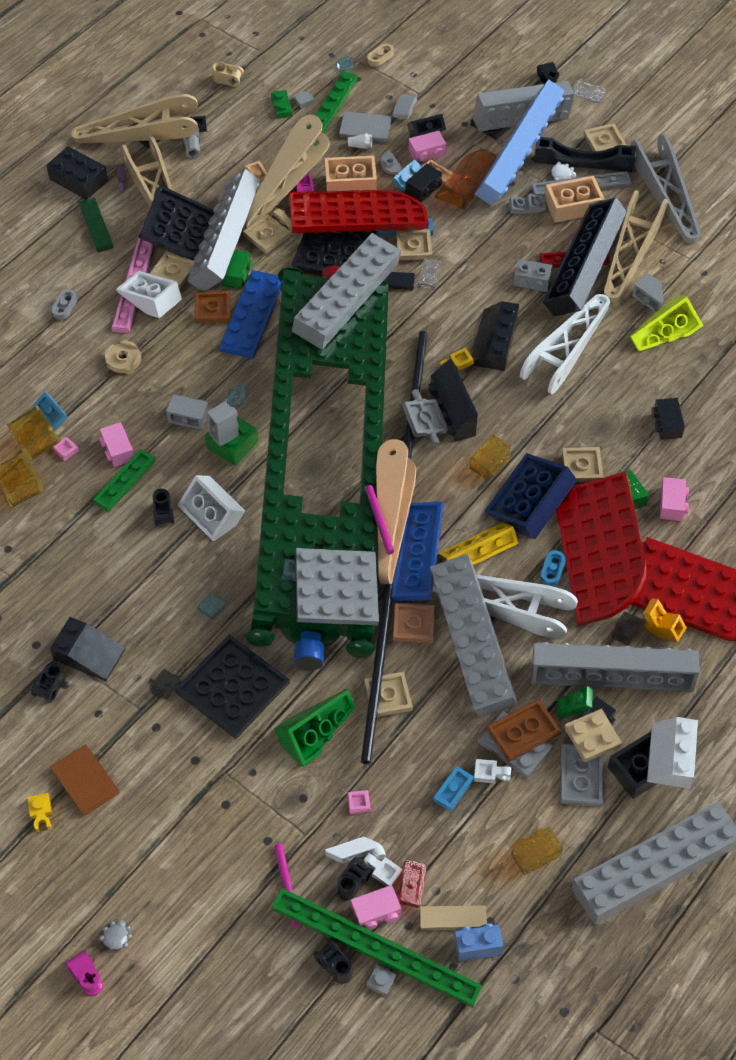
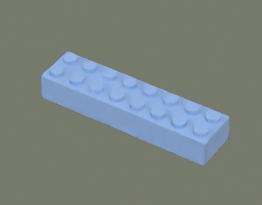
M550 80L543 85L476 190V196L489 205L494 201L498 202L501 196L503 197L508 189L507 186L516 177L517 170L519 171L524 164V159L532 151V146L540 138V133L548 125V120L556 112V107L564 99L562 95L565 90Z

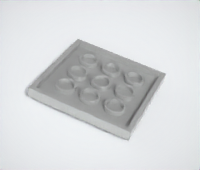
M296 548L297 622L378 625L379 612L375 552Z

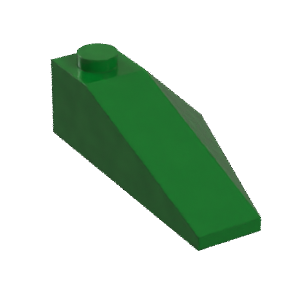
M345 689L292 716L274 728L281 747L300 766L304 767L320 755L325 743L333 738L332 734L338 726L342 725L355 709L349 690Z

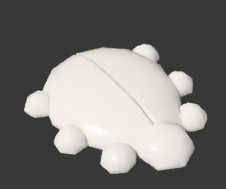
M557 162L552 168L554 180L575 178L574 168H569L568 163L564 165L561 162Z

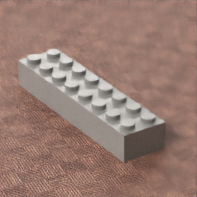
M246 169L240 173L237 172L231 180L228 179L223 184V192L219 195V202L213 209L214 215L210 218L208 222L210 225L204 232V240L199 245V253L195 256V263L189 270L190 275L187 281L201 292H206L224 279L261 180Z
M371 233L294 317L292 332L318 348L323 349L398 265L402 250Z
M464 554L431 566L430 568L474 711L479 717L517 705L515 693L469 555Z
M547 642L534 643L531 660V684L693 692L700 674L699 651H692L691 649L672 650L670 648L651 649L650 647L631 648L629 646L610 647L609 645L590 646L588 644L570 645L568 643L549 644Z
M718 801L578 876L573 880L571 889L593 924L597 925L735 849L736 825Z

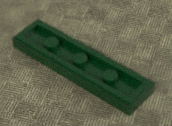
M91 198L80 201L79 206L97 252L114 248L96 199Z

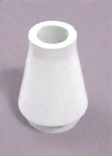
M364 133L348 137V146L361 149L372 148L371 134Z

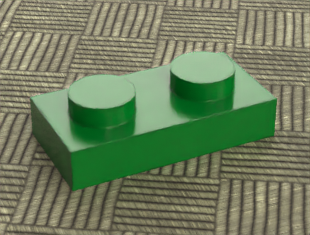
M287 91L271 92V99L277 119L293 116Z
M587 686L558 698L557 717L563 720L591 709L593 689Z

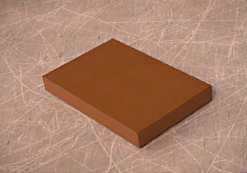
M539 699L486 726L487 732L508 762L561 734L560 728Z
M86 744L50 766L52 772L83 816L120 793Z

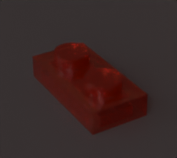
M407 859L404 861L398 896L399 904L414 908L421 906L426 864Z

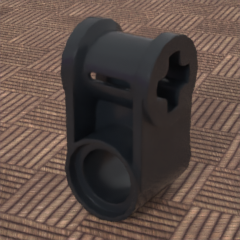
M554 62L537 65V74L543 84L548 80L557 83L559 72Z
M162 488L155 490L152 496L155 526L163 523L174 524L169 492Z
M54 661L45 666L41 675L32 686V696H40L46 699L48 703L54 701L66 680V675L60 663ZM59 672L57 675L51 676L53 673Z
M355 856L338 879V896L343 900L353 899L362 886L370 879L374 868L366 866ZM348 884L351 885L352 888L344 889L342 886Z
M329 939L327 945L320 951L313 953L315 960L336 982L344 984L352 979V963L332 939ZM340 967L348 969L345 973L337 972V969Z

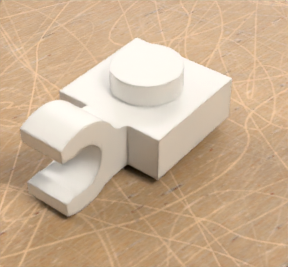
M476 759L474 782L495 783L496 778L502 781H510L511 767H497V761Z
M370 853L365 857V862L363 863L368 867L372 866L374 868L372 877L386 887L393 885L403 870L386 857L379 861Z

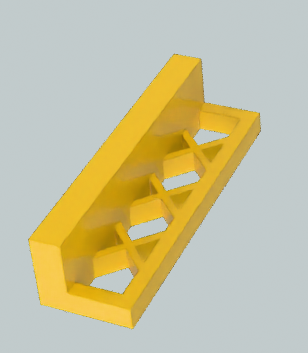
M502 522L439 552L438 557L443 561H448L468 554L473 565L519 543L514 527Z

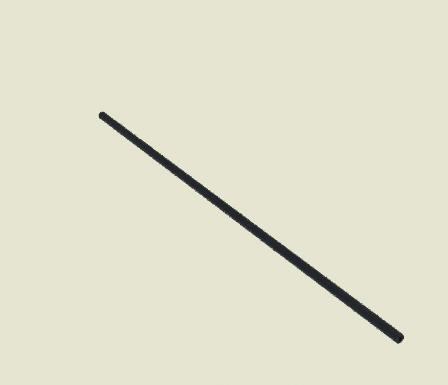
M425 331L419 332L411 392L415 389H419L420 392L428 337V333ZM411 393L410 401H414L415 399ZM407 420L404 443L408 448V458L411 459L414 436ZM393 582L384 586L361 763L365 765L371 764L393 601L391 597Z

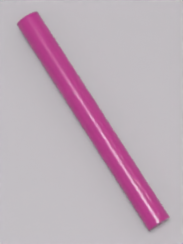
M368 485L365 487L386 553L388 555L393 554L394 549L372 485Z
M278 843L274 845L283 888L293 893L283 845ZM291 919L293 928L301 926L300 923Z

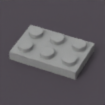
M503 711L494 722L509 714ZM487 730L478 739L480 745L527 779L553 750V746L545 742L508 762Z

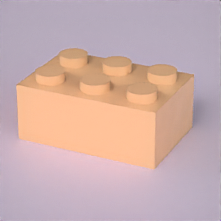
M375 157L325 158L326 190H377Z
M594 176L547 184L545 189V202L554 223L584 217L589 205L605 200Z

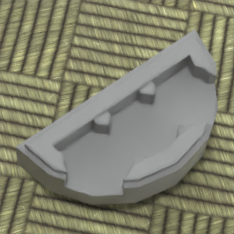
M390 150L384 153L381 158L382 170L388 175L389 173L397 175L403 170Z

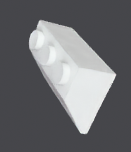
M196 475L177 505L212 541L217 540L235 527L245 512L210 476Z
M675 717L652 723L647 782L690 789L694 779L698 720Z

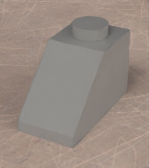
M646 274L634 284L632 294L634 298L654 312H657L663 306L662 284L657 278Z

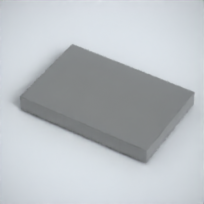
M344 111L339 138L348 139V137L367 133L371 134L372 141L387 143L392 116Z
M561 744L560 804L603 806V755L584 762L574 744Z

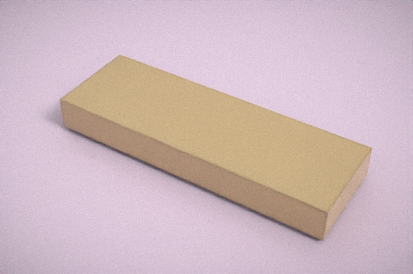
M420 906L421 930H459L463 927L474 929L487 924L486 906Z

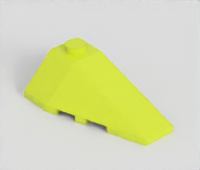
M677 295L630 335V338L637 350L642 351L665 342L690 336L704 325L688 297Z

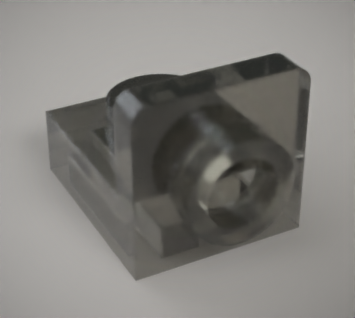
M624 611L616 622L612 638L630 645L642 619Z
M163 669L155 680L151 678L148 681L150 692L158 698L162 697L167 700L180 684L181 679Z

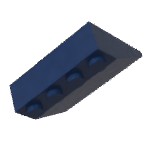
M526 453L485 509V513L501 523L504 522L513 526L516 532L536 539L577 479L569 467Z

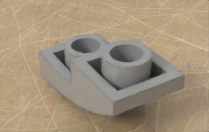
M402 94L395 105L393 117H397L400 120L409 118L413 113V106L417 102V95Z
M528 194L527 199L510 197V213L532 214L543 212L546 210L545 197Z

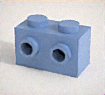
M489 923L481 925L480 928L471 929V927H463L455 931L454 943L458 962L502 955L503 941L499 925L493 926V924Z

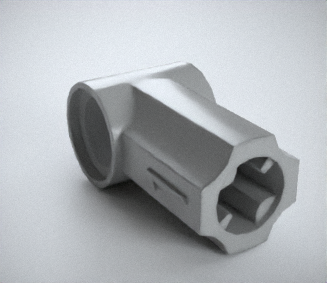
M198 128L193 136L183 138L186 154L191 159H196L201 155Z

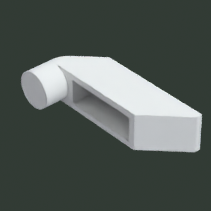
M366 837L325 849L327 857L342 864L351 861L355 856L358 858L367 856L368 853L375 856L378 860L386 856L382 845Z

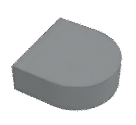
M302 91L296 94V103L300 108L315 103L313 96L309 92Z

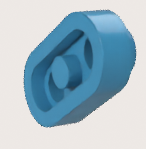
M554 550L547 554L540 576L541 582L544 585L553 587L559 583L565 565V555L562 552Z

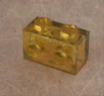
M492 434L470 458L469 469L488 480L492 475L497 474L503 463H507L510 459L511 445Z
M550 827L540 828L534 831L530 837L526 839L520 838L515 841L512 846L511 856L523 875H526L559 858L563 847Z

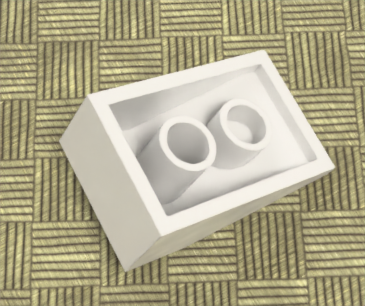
M142 271L136 272L116 289L120 295L144 313L157 318L162 317L182 300L176 281Z

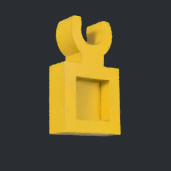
M466 347L450 355L458 371L474 364V360ZM447 359L441 361L440 365L442 366L447 361Z
M49 793L27 797L31 820L35 819V830L40 832L39 825L41 823H46L48 830L51 829V822L46 817L52 815Z

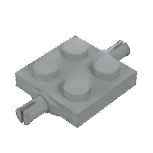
M415 389L411 392L415 400L404 402L402 405L414 437L427 436L430 438L432 446H437L440 444L437 435L446 434L448 428L436 399H423L419 389Z

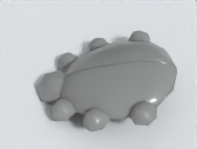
M118 920L117 923L111 921L109 928H103L104 933L99 937V940L103 941L104 945L110 949L127 948V941L132 937L128 933L131 927H125L126 922L123 920Z

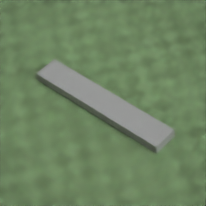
M628 171L593 175L601 191L631 187L632 184ZM578 178L531 184V190L533 195L545 197L547 184Z

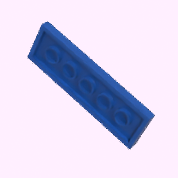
M252 270L219 346L220 352L254 359L281 293V281L278 279V275Z
M442 501L410 504L395 569L391 595L393 601L432 599L434 578L430 567L436 565L444 508Z

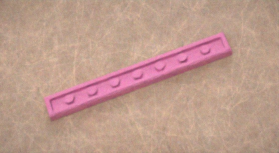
M138 238L126 280L138 271L147 273L155 245ZM122 295L112 324V332L130 334L137 307Z

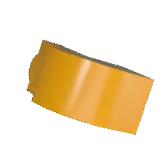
M652 598L643 612L647 619L644 625L645 628L662 640L678 642L687 628L680 614L665 612L659 599Z

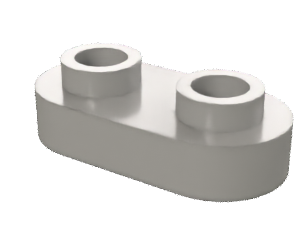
M66 289L60 292L52 306L54 318L63 320L69 317L77 303L75 291Z

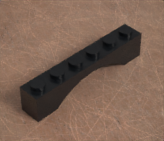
M540 137L536 142L534 162L554 165L557 162H561V164L565 165L568 163L569 166L632 172L636 146L617 145L601 151H582L567 147L554 138Z

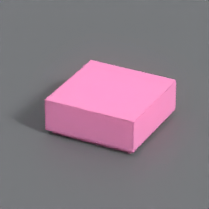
M68 437L52 446L53 451L63 461H66L79 451L78 447Z
M368 790L347 792L350 815L371 812Z

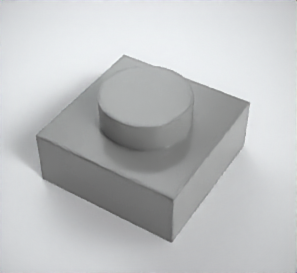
M376 965L367 982V988L387 997L397 974Z

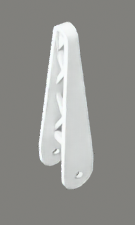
M603 294L595 295L584 305L581 311L573 314L542 341L525 360L520 371V378L523 380L527 379L534 369L545 360L559 367L548 386V393L554 394L565 381L608 311L610 305L609 297ZM598 308L599 313L589 317L588 312ZM586 323V331L580 339L568 342V333L576 325ZM576 345L571 353H569V346ZM565 348L566 360L562 361L549 353Z
M477 575L481 589L495 592L500 597L495 600L484 598L489 615L540 636L551 639H562L566 636L567 629L561 622L538 615L536 612L539 604L561 610L575 609L578 600L572 593L549 585ZM434 581V584H433V592L438 593L437 587H436V584H435V581ZM523 599L531 601L528 611L516 608L511 601Z

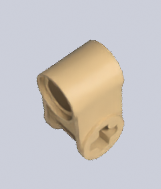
M217 62L213 65V81L215 83L232 87L239 86L240 78L244 75V70L240 66Z

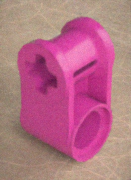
M310 171L296 185V192H314Z
M85 950L65 962L71 975L77 980L86 995L95 996L101 992L103 983Z

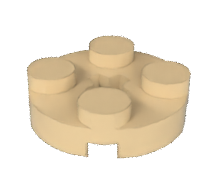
M119 341L120 344L110 345L105 352L107 368L117 373H133L134 369L141 363V353L138 346L130 341Z

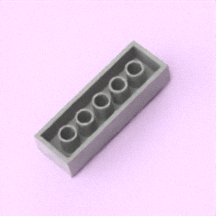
M568 81L555 83L565 90L562 95L564 99L556 107V112L548 122L569 119L575 93ZM544 84L477 93L473 120L478 131L517 126Z

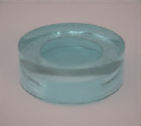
M348 56L339 58L338 68L342 71L351 70L353 68V59Z

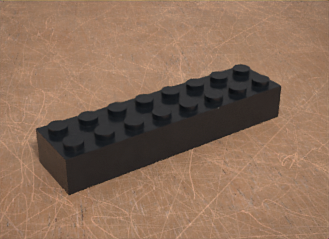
M616 197L589 205L543 301V304L554 317L579 312L583 309L627 213Z

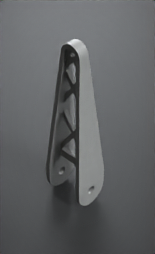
M660 134L657 140L658 151L662 160L651 163L640 142L632 140L630 146H636L634 165L637 172L660 206L664 199H668L665 213L682 239L689 244L696 243L699 240L701 231L674 149L667 135ZM666 167L668 172L666 180L657 175L654 169ZM667 187L677 193L682 204L681 210L672 205L666 194ZM682 217L689 221L690 229L683 225L681 222Z

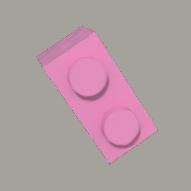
M435 131L409 138L408 151L413 160L415 159L420 163L446 156V142L440 131Z
M121 422L100 429L101 437L98 438L101 447L106 448L104 453L107 461H111L113 467L126 464L134 456V453Z
M663 477L660 491L659 519L682 521L684 514L688 513L689 503H685V500L689 496V487H686V479Z
M392 885L351 899V909L357 924L368 930H373L384 922L393 923L401 917V906Z

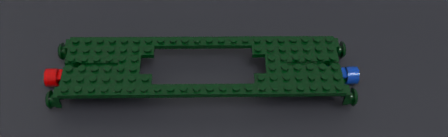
M286 266L278 273V279L281 281V303L254 610L250 631L245 635L249 644L256 647H266L275 640V635L271 631L274 628L280 629L285 638L295 644L293 663L297 668L303 670H317L321 668L324 663V647L333 644L340 636H346L350 640V643L345 647L347 653L352 657L366 658L375 651V646L370 643L374 633V625L297 622L296 548L375 552L377 574L378 526L365 487L372 485L377 498L376 464L378 450L382 445L388 293L390 286L384 280L323 349L318 348L292 332L294 317L340 268L338 266L324 268L321 272V277L303 275L301 270L294 266ZM312 365L348 369L347 384L365 386L360 504L341 501L340 517L302 513L303 497L284 494L293 377L311 379Z

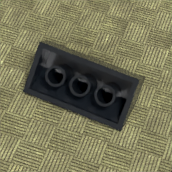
M501 301L483 310L472 353L473 366L505 371L518 319L519 304Z
M449 359L431 375L428 388L430 394L434 395L444 421L447 423L449 435H452L455 442L476 436L478 413L453 360Z

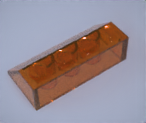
M484 149L466 154L437 192L435 198L465 210L495 162L496 154Z

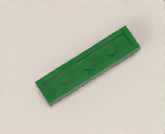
M140 449L93 499L94 504L109 513L156 462L155 457Z

